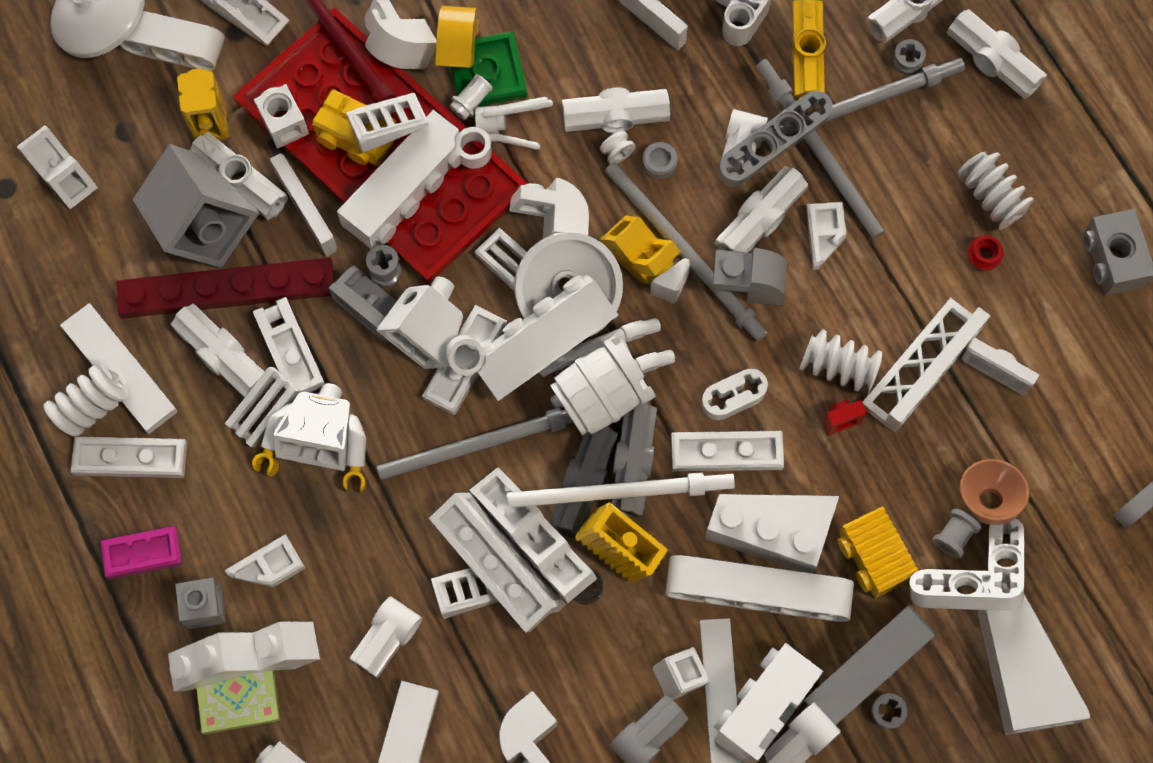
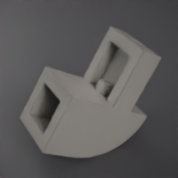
M754 248L753 253L716 250L712 289L747 292L746 302L782 305L785 296L787 261L783 256L775 252Z

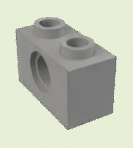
M1135 209L1093 217L1084 230L1083 243L1086 251L1092 254L1095 263L1093 269L1094 277L1097 284L1102 285L1105 296L1147 287L1153 280V261ZM1110 248L1119 250L1123 258L1114 256Z

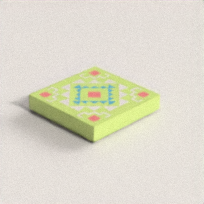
M274 671L250 674L197 688L201 730L204 735L281 721Z

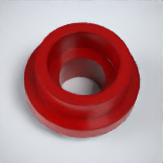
M979 236L972 240L968 246L967 257L971 265L976 269L990 271L1000 265L1004 257V250L996 238L992 236ZM979 251H987L991 258L985 259L981 257Z

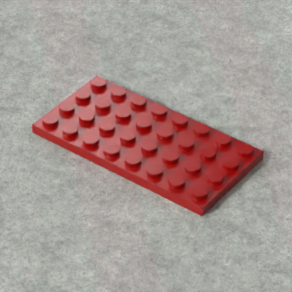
M335 7L330 10L333 17L383 84H387L396 97L415 93L426 117L434 110L459 129V133L467 128L403 69L387 65L375 58L365 47L368 37ZM318 21L233 96V99L242 110L269 134L254 99L261 96L267 89L279 88L286 84L304 117L309 134L282 147L344 204L379 166L367 162L366 165H361L348 156L347 151L339 147L331 150L323 146L317 140L312 125L313 120L320 108H323L324 102L332 90H336L364 105H371L375 102L371 98L372 92L321 22ZM409 106L403 108L408 120L415 119ZM278 111L273 117H282L288 111ZM410 134L394 140L381 164ZM470 141L464 145L462 150L467 154L475 155L480 153L485 146L481 142ZM493 151L488 163L480 168L472 169L462 164L456 168L451 167L444 175V180L440 187L433 193L428 192L421 199L420 206L414 215L408 219L404 218L396 226L393 237L385 245L392 247L398 254V257L429 285L435 277L439 276L510 209L511 197L521 185L528 183Z

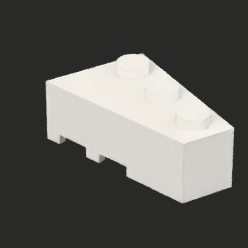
M719 494L707 528L705 540L799 572L813 574L817 567L839 496Z
M786 643L780 651H777L775 648L770 650L759 665L765 671L756 682L751 678L746 682L737 695L742 700L734 712L727 708L714 725V728L719 731L714 741L743 763H757L823 673L820 668Z

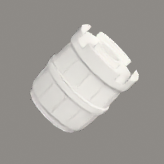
M617 335L603 342V347L583 358L580 357L575 360V363L554 378L556 382L550 385L582 435L588 431L592 435L613 422L616 423L640 403L644 405L656 397L651 386L647 387L643 380L645 376L624 344L619 341Z

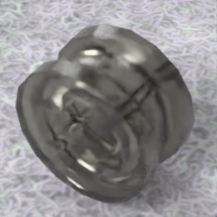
M594 570L592 571L597 580L593 583V589H596L593 594L590 592H586L584 595L578 594L574 600L581 605L595 603L603 593L602 578Z

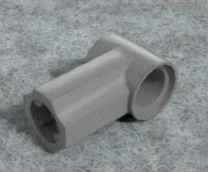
M665 695L637 723L633 721L609 746L625 763H649L661 751L660 747L685 725L688 717L673 700Z

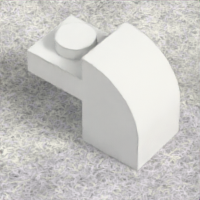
M373 0L365 14L364 21L367 30L370 32L365 44L367 50L381 62L396 68L427 69L436 48V39L425 19H400L390 0Z
M556 178L547 189H544L539 184L521 185L511 197V212L544 217L543 239L562 232H576L588 235L589 210L586 200L581 192L566 180Z
M533 691L514 705L502 721L499 738L503 755L508 763H513L521 756L525 759L522 763H550L535 744L558 726L557 720Z

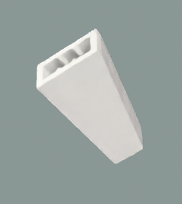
M1002 583V593H1010L1007 583ZM1025 595L1023 603L1014 610H977L1005 735L1078 724L1090 719L1088 708Z

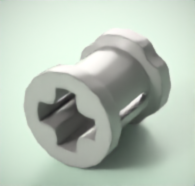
M377 245L368 252L366 264L372 281L385 288L395 285L402 274L396 251L388 245ZM386 263L389 268L382 270L380 264Z
M952 509L949 514L951 519L943 531L932 538V542L942 552L957 559L963 556V547L973 533L977 534L980 531L981 525L968 513L959 509Z

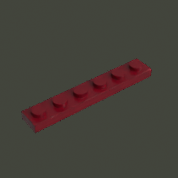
M332 257L116 280L118 315L121 319L178 313L183 307L190 306L193 303L200 310L272 303L284 297L287 298V301L331 296L329 287L335 283Z

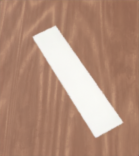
M730 618L700 620L703 667L711 681L705 685L711 763H742L714 741L719 732L714 728V725L727 708L731 712H734L737 708Z

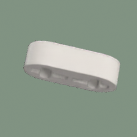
M746 369L711 385L705 390L702 397L701 407L704 414L712 420L719 421L758 404L766 395L768 387L767 378L757 369ZM749 379L752 384L758 382L756 394H752L750 390L738 394V391L744 388L745 380ZM712 395H717L719 399L729 395L732 397L725 401L724 409L722 410L717 405L710 406L713 398Z

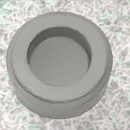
M656 142L645 149L642 165L644 171L650 177L665 179L675 172L678 155L670 144Z

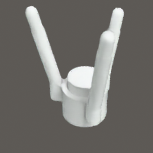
M541 97L499 106L476 107V127L487 132L491 142H502L538 150L540 149L539 143L499 134V130H506L507 114L551 107L553 101L548 100L547 97Z

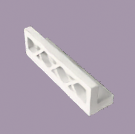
M950 298L862 402L865 410L896 433L968 347L973 338L983 329L990 315L980 307L971 314ZM950 311L965 322L958 332L945 333L943 319ZM938 326V333L931 334ZM940 340L941 353L936 358L923 359L921 349L923 342ZM916 352L917 359L909 360L912 357V355ZM918 366L919 379L915 384L900 385L899 371L902 367ZM894 378V386H887ZM902 392H907L902 398ZM896 393L897 405L889 415L873 403L880 394Z
M454 493L429 518L525 633L531 632L545 617L551 613L559 612L566 605L471 493Z

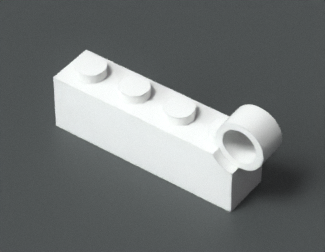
M433 110L426 117L429 126L412 132L337 211L341 225L370 249L380 243L386 244L393 237L396 226L404 218L408 219L414 215L420 206L421 199L428 192L433 193L440 187L444 180V175L451 167L456 168L462 164L465 167L475 169L488 163L492 155V148L487 132L478 127H468L459 133V129ZM470 141H478L485 146L480 153L475 155L467 154L462 150L464 145Z
M578 275L563 286L564 291L553 299L546 297L533 307L534 313L524 320L517 318L507 324L502 330L504 334L493 342L491 339L479 343L469 335H460L453 338L447 345L446 359L451 368L458 374L472 375L478 372L499 401L619 315L593 278L589 275L583 278L581 275ZM465 344L473 345L477 351L475 360L466 366L456 364L454 354L457 348Z

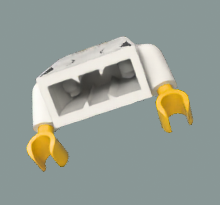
M323 384L319 395L308 392L298 393L293 403L286 404L272 414L268 420L261 444L264 448L263 453L257 454L252 460L254 470L260 472L263 461L269 459L270 465L267 469V475L274 476L279 469V463L276 458L345 471L346 465L350 466V471L343 478V486L348 492V481L350 478L359 477L361 479L360 492L362 493L366 488V480L361 474V466H365L366 436L359 418L351 414L350 402L340 399L342 390L334 384Z

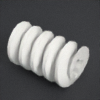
M981 152L964 163L957 174L960 178L967 177L965 185L968 189L976 188L973 194L977 200L984 199L982 203L983 209L985 211L993 210L990 218L993 222L1002 221L998 228L1002 230L1021 218L1028 211L1034 199L1033 197L1020 199L1026 188L1024 186L1014 189L1011 187L1017 176L1014 174L1004 178L1003 174L1009 166L1007 163L995 166V162L1001 156L998 152L991 155Z
M822 329L816 337H813L812 334L799 370L803 371L810 363H813V375L817 376L826 368L828 381H831L839 373L841 386H845L851 379H854V391L858 392L865 384H868L869 395L882 362V351L877 350L869 358L868 346L863 345L855 353L853 340H849L842 348L840 347V335L836 334L830 342H827V331Z
M106 359L100 360L103 372L95 366L88 369L92 380L85 375H80L77 378L80 388L72 383L66 386L69 397L62 392L57 393L55 400L58 406L49 400L44 403V410L48 417L65 433L71 436H79L84 432L85 428H90L95 424L96 419L103 418L107 414V410H113L117 407L118 401L123 402L129 397L130 391L124 376L113 363Z

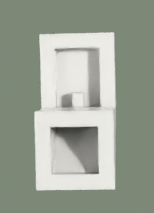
M44 125L17 146L36 172L69 209H72L98 188L77 160L68 154L47 126Z

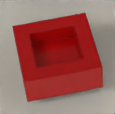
M844 400L828 408L829 412L826 413L822 424L827 435L830 436L862 424L867 413L861 400L851 404L849 400Z

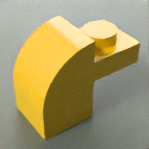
M441 6L437 28L435 65L471 68L474 65L475 36L479 34L480 19H476L477 8Z
M624 216L600 239L625 269L635 278L646 284H649L658 275L668 271L674 263L673 259L681 252L673 241L657 239L643 220L635 216Z

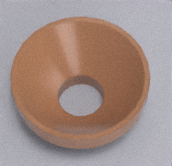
M986 459L972 464L964 472L959 485V497L965 511L979 522L989 525H1002L1015 520L1025 509L1029 499V486L1023 474L1015 466L1002 460ZM984 493L995 494L1000 499L1001 506L996 509H988L981 504L979 497Z

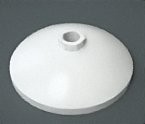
M56 0L50 21L52 36L55 42L72 56L91 58L103 55L115 49L130 36L142 16L145 0Z
M576 232L553 234L537 242L524 255L515 276L514 291L516 303L524 319L534 313L533 307L546 297L553 299L564 291V289L562 290L558 286L560 279L568 277L571 280L578 275H581L582 278L586 275L593 278L617 312L623 293V278L619 264L612 252L595 238ZM604 325L602 328H600L599 330H597V331H596L595 333H593L592 335H594V334H596L597 332H599L600 330H602L606 325Z

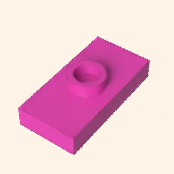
M176 526L101 540L105 577L108 580L183 565L179 532Z

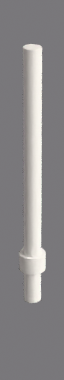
M703 472L689 473L687 478L507 493L508 508L677 493H689V496L705 495V491L734 489L735 482L733 474L704 476Z

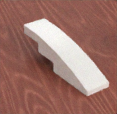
M200 0L214 12L265 46H268L289 23V19L266 0Z
M499 467L470 489L471 494L567 603L597 580L594 572L574 553L567 541L544 518L542 512L536 506L508 508L507 493L521 492V490Z

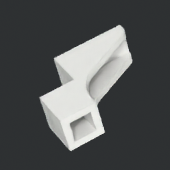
M277 622L254 633H216L168 654L174 692L192 690L260 672L296 669L320 659L313 622Z

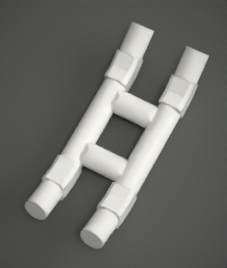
M657 318L621 326L617 330L576 345L539 373L542 377H546L559 369L561 370L574 364L578 358H583L603 347V342L614 335L618 336L619 341L624 344L630 353L626 342L659 332L661 324ZM666 350L640 356L634 361L642 373L656 370L658 367L673 364L675 362V355L672 350ZM556 394L551 397L553 406L555 408H562L563 405Z

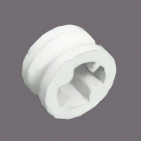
M619 131L611 135L600 147L602 154L609 155L607 160L610 164L614 162L617 164L625 160L636 148L633 141H627L628 134L625 131Z

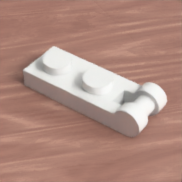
M284 297L277 300V305L264 310L261 307L252 311L278 371L300 390L299 393H310L321 388L325 383L287 298ZM284 318V324L275 328L271 327L270 323Z

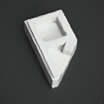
M842 202L807 204L806 206L813 270H818L846 238Z
M285 534L229 567L225 572L230 578L273 588L304 570L305 566Z

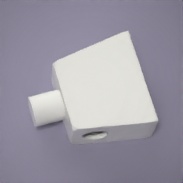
M437 276L431 286L409 287L404 291L376 331L423 369L447 368L449 363L446 359V348L449 342L457 337L463 319L462 312L448 301L454 290V284L444 277Z

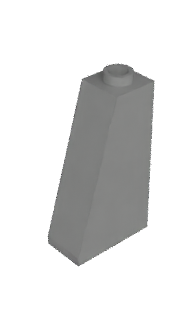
M907 606L803 701L808 706L814 702L836 726L932 640L937 633L912 606Z

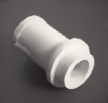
M475 74L458 96L451 98L452 103L449 108L463 120H466L468 116L473 117L475 115L473 110L493 88L482 76Z

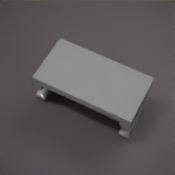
M353 265L329 287L331 296L338 305L387 344L389 340L376 330L397 301Z

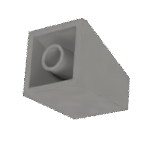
M172 144L167 146L133 198L134 203L164 252L221 268L259 214L257 208L198 153Z

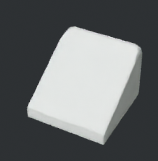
M684 258L673 265L668 271L657 276L651 282L650 293L671 303L677 302L689 275L690 260Z
M694 647L666 657L652 668L664 695H667L671 700L677 699L711 682Z

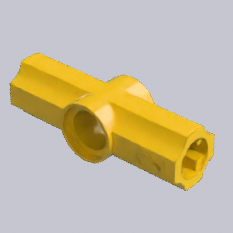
M795 0L792 3L793 51L791 61L793 64L795 101L811 91L825 93L824 50L826 40L823 34V1ZM802 48H811L815 52L806 53Z

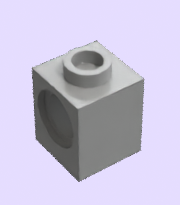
M214 577L175 584L179 622L186 628L195 629L226 623L222 586Z

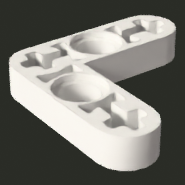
M1018 519L1002 525H990L988 571L925 569L915 572L909 581L911 600L914 604L924 608L1010 611L1018 608L1024 599L1023 524ZM1003 534H1010V544H1003ZM1008 558L1014 560L1016 564L1011 567H1002L996 562L1000 559ZM1002 581L1010 582V593H1002ZM968 585L974 587L976 591L965 595L957 592L956 589L960 586ZM944 586L949 587V592H944ZM924 587H931V590L926 591Z

